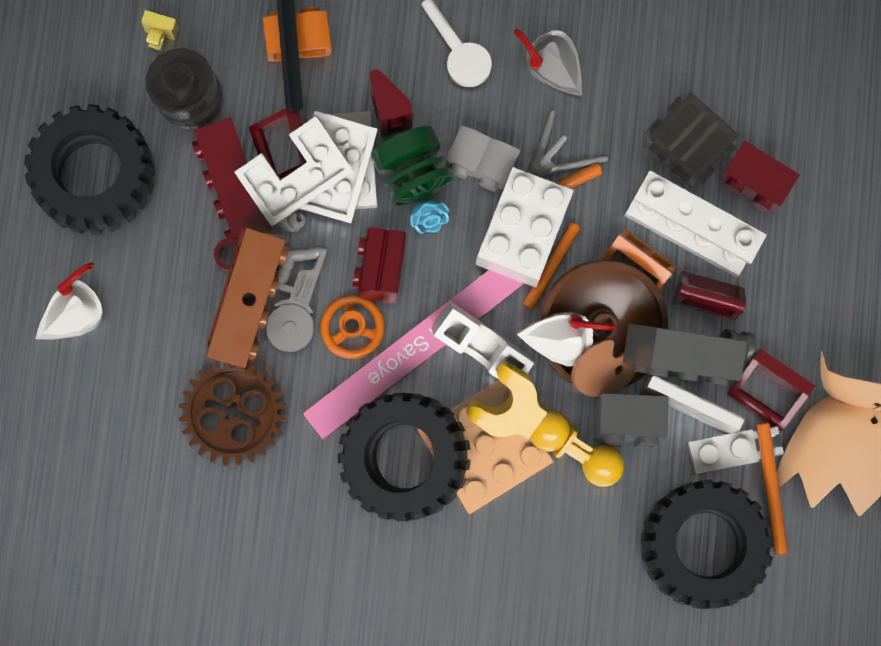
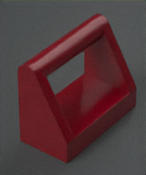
M372 70L370 72V94L381 137L412 129L413 111L410 100L380 70Z
M283 109L249 127L257 154H264L276 174L277 171L264 131L288 124L292 133L303 125L298 111L289 112ZM296 145L301 164L277 174L281 180L307 163Z
M681 271L672 303L735 321L743 314L746 306L745 288Z
M760 348L754 353L751 362L743 369L741 381H735L727 395L774 427H778L780 431H783L808 398L815 385ZM754 369L796 396L783 417L741 389V386Z

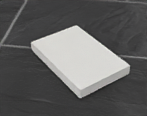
M656 375L649 378L641 390V393L648 396H668V406L726 434L739 431L744 422L743 417Z

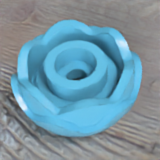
M433 198L423 199L411 211L412 228L415 227L420 234L438 232L443 224L448 223V212L450 211L440 200Z

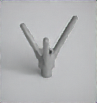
M551 110L538 150L533 158L534 160L528 165L530 168L526 172L543 178L546 174L551 175L558 171L589 166L596 162H607L608 156L604 155L554 165L550 159L568 139V136L563 134L548 152L544 154L556 115V111Z

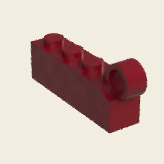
M231 117L194 130L197 140L192 142L197 159H205L208 170L202 171L208 189L215 188L219 199L213 201L218 217L219 219L226 218L230 228L224 231L226 239L221 240L214 249V259L218 267L226 273H229L231 265L221 262V253L228 247H237L244 222L272 230L269 222L235 174L236 170L247 164V160Z

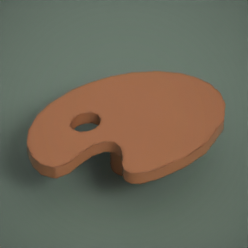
M605 339L592 344L575 361L571 379L574 387L580 393L591 397H598L601 393L614 394L624 388L634 378L636 374L634 365L623 363L624 352L615 358L613 357L614 342L612 340ZM621 365L622 371L616 375L615 370Z

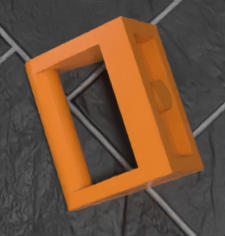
M626 228L620 233L601 259L610 260L615 252L619 250L659 279L656 283L659 291L677 267Z

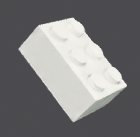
M512 167L478 253L476 265L537 288L574 190Z

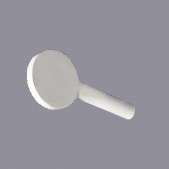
M424 0L421 6L452 50L447 60V70L451 79L464 87H475L482 84L489 77L492 68V61L488 51L476 43H462L433 0Z

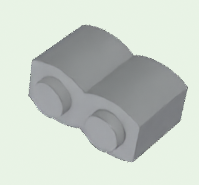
M461 125L447 155V166L452 169L455 176L467 179V176L474 177L480 180L478 183L480 186L496 192L497 188L504 190L512 167L515 168L519 159L520 150Z

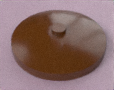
M614 260L588 261L565 272L552 284L546 293L538 315L539 321L556 313L573 312L585 316L592 322L614 323L617 327L613 330L593 329V344L605 339L614 342V358L625 350L629 323L668 329L666 304L657 286L640 270ZM546 358L560 376L572 383L571 373L573 366H565ZM621 365L616 368V375L622 371ZM636 372L634 378L626 386L635 383L647 373Z

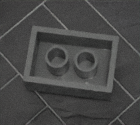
M629 323L623 363L633 364L634 371L727 386L728 380L741 381L747 341Z

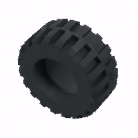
M88 104L87 110H82L79 105L69 107V114L63 116L61 111L53 114L52 117L55 121L49 126L43 122L38 128L41 134L39 138H31L28 144L31 155H25L24 165L28 169V172L25 174L26 183L31 188L30 193L48 217H51L61 227H69L73 232L79 234L90 231L92 235L102 234V229L107 228L113 232L120 229L119 223L127 220L128 223L136 218L134 212L138 208L143 210L147 205L146 196L147 194H152L154 188L152 176L155 175V165L152 161L153 156L140 130L136 129L133 122L126 116L120 117L116 110L107 107L103 111L99 105ZM89 144H103L111 147L117 153L121 167L116 181L109 189L92 197L75 196L66 190L61 180V172L66 159L71 153Z
M414 393L382 395L376 397L372 403H365L358 409L360 413L357 416H351L346 425L349 429L346 434H341L339 444L343 445V451L338 453V463H343L344 469L340 476L343 483L348 482L351 488L348 493L352 499H358L362 503L361 508L368 513L374 512L378 514L379 518L385 520L394 519L397 522L425 518L443 510L442 508L445 505L450 504L457 497V491L463 488L467 480L464 478L466 470H470L471 460L467 456V450H471L469 440H465L463 432L466 430L462 423L457 422L453 417L455 414L448 407L439 404L440 401ZM399 425H411L422 430L429 438L433 447L434 462L431 473L425 481L412 488H399L391 485L384 479L377 465L376 453L380 439L386 431Z
M700 480L684 484L670 491L653 506V511L648 514L644 522L646 524L645 531L641 533V543H643L644 550L641 555L643 562H646L649 569L647 573L650 579L655 580L659 585L658 589L664 595H669L675 602L681 605H688L698 609H715L738 603L739 600L747 598L754 593V588L758 584H762L767 576L764 572L772 564L773 556H770V547H774V536L769 537L768 527H771L768 517L763 518L760 513L762 507L756 500L752 502L747 497L749 493L741 488L735 489L731 487V483ZM710 513L721 517L729 524L735 535L736 555L734 561L728 569L718 575L708 577L697 575L688 570L678 556L676 549L677 533L682 524L696 514Z

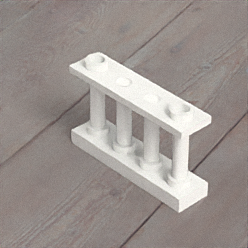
M652 171L648 172L624 215L736 278L742 272L746 262L748 264L753 262L767 234Z

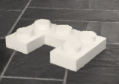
M314 111L313 118L315 116L318 117L354 172L299 209L352 223L378 129Z
M317 116L289 134L307 161L303 166L281 180L264 154L261 153L235 171V174L271 227L354 172Z

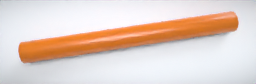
M769 422L758 423L756 428L772 536H774V550L776 555L787 554L788 546Z

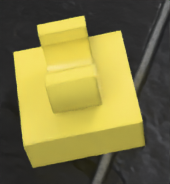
M145 10L141 23L145 32H148L146 42L149 43V48L161 51L165 38L176 41L180 30L174 18Z

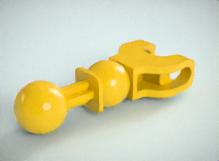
M501 361L495 371L499 380L510 389L508 400L502 405L494 407L480 401H473L466 409L469 419L494 437L520 434L527 439L530 438L537 448L548 452L553 451L558 459L561 458L564 452L582 463V470L586 479L596 486H611L618 482L623 475L624 459L617 449L609 445L592 447L578 438V431L574 424L569 423L562 413L546 410L545 405L537 399L536 389L530 376L507 361Z

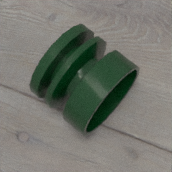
M420 126L402 132L386 140L371 152V158L379 175H394L385 183L386 191L393 192L390 195L393 206H403L429 198L455 179L452 169L445 168L448 165L446 157L431 158L441 147L432 126Z

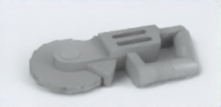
M315 246L289 249L284 266L280 265L277 272V278H279L277 290L290 294V298L274 304L276 309L268 317L265 330L268 340L281 351H299L307 346L313 337L315 326L311 315L314 311L309 306L329 248ZM318 259L315 269L298 272L294 287L287 285L295 261Z

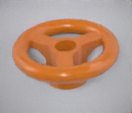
M346 295L334 300L325 309L320 322V333L323 342L331 352L342 358L359 359L371 354L380 345L385 333V321L382 312L374 302L360 299L358 295ZM354 305L362 306L372 314L375 321V329L365 326L364 317L355 311ZM344 306L345 313L339 320L340 331L331 336V318L338 309ZM355 321L359 326L355 331H349L346 328L348 322ZM360 335L371 339L367 345L359 349H346L340 346L345 339L356 338Z

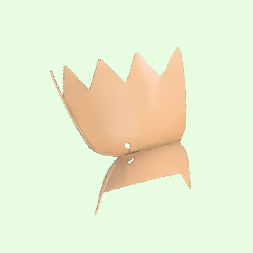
M821 351V380L829 396L812 406L798 425L778 466V485L780 488L795 474L799 473L810 507L814 508L834 487L841 483L856 514L861 516L881 496V383L846 377L829 371ZM874 416L878 420L875 424L870 421Z

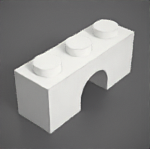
M451 301L448 302L431 327L436 338L460 354L462 352L469 354L483 364L488 372L496 378L498 376L495 370L501 361H507L526 373L534 365V361L529 353Z

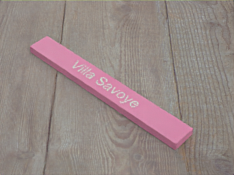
M488 270L449 301L479 320L525 284ZM448 302L303 413L322 440L348 422L351 416L357 415L359 413L358 409L365 403L375 401L376 397L383 395L447 345L433 335L431 327Z

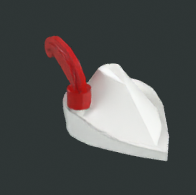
M93 262L81 266L64 282L59 284L58 290L51 298L39 324L35 337L36 340H54L80 336L94 330L100 324L104 311L98 296L87 284L77 280L94 267Z
M563 312L541 319L521 330L517 335L530 347L551 361L565 366H574L575 361L582 352L593 344V329L613 330L616 329L617 325H614V323L592 322L583 315Z

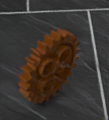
M225 362L223 369L219 370L214 363H211L212 373L208 375L205 371L199 370L202 380L198 382L190 379L189 381L195 388L193 392L183 391V395L189 399V403L179 404L182 410L187 411V415L180 417L179 421L181 423H189V426L182 431V434L184 436L194 435L189 442V446L195 447L201 444L198 455L202 457L211 452L210 462L213 464L219 456L222 457L225 467H228L231 458H234L237 466L241 467L243 457L247 456L251 463H255L254 453L258 451L265 457L267 454L263 446L268 444L275 447L276 443L271 438L272 435H283V431L276 427L277 423H284L287 420L286 417L278 414V411L287 408L286 404L276 402L277 399L283 396L282 390L272 392L273 387L277 383L276 380L271 379L265 382L264 380L267 376L265 369L256 375L255 363H251L247 370L239 366L231 368V365ZM225 383L230 384L233 387L232 395L225 400L218 399L216 397L218 386ZM252 396H259L263 399V407L258 412H249L246 409V402ZM206 401H213L228 409H233L237 405V410L242 415L259 420L260 425L255 426L238 417H233L231 421H228L229 417L225 412L207 406ZM209 414H217L220 418L218 427L210 431L203 428L204 418ZM240 426L248 427L251 432L249 439L244 443H237L233 439L235 429Z

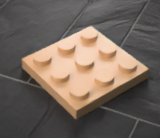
M500 380L450 409L455 414L453 417L456 421L462 423L466 430L463 432L465 440H469L471 450H467L468 459L471 460L470 470H466L464 478L467 480L463 488L459 489L456 493L469 515L553 463L547 451L537 448L530 438L527 439L520 434L494 437L469 419L466 409L473 401H480L494 407L502 405L508 400L510 392ZM418 429L417 432L434 458L433 447L429 438L422 430Z

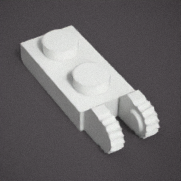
M778 427L770 428L771 437L779 434ZM751 429L688 442L687 446L694 475L759 462L761 455L760 451L757 452L755 439H758L757 431L753 432ZM773 447L774 456L784 454L783 447Z

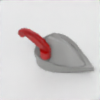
M517 28L513 30L515 36L518 37L527 49V67L535 78L553 88L582 97V76L578 53L572 39L565 32L559 30L549 31L531 43L522 31Z

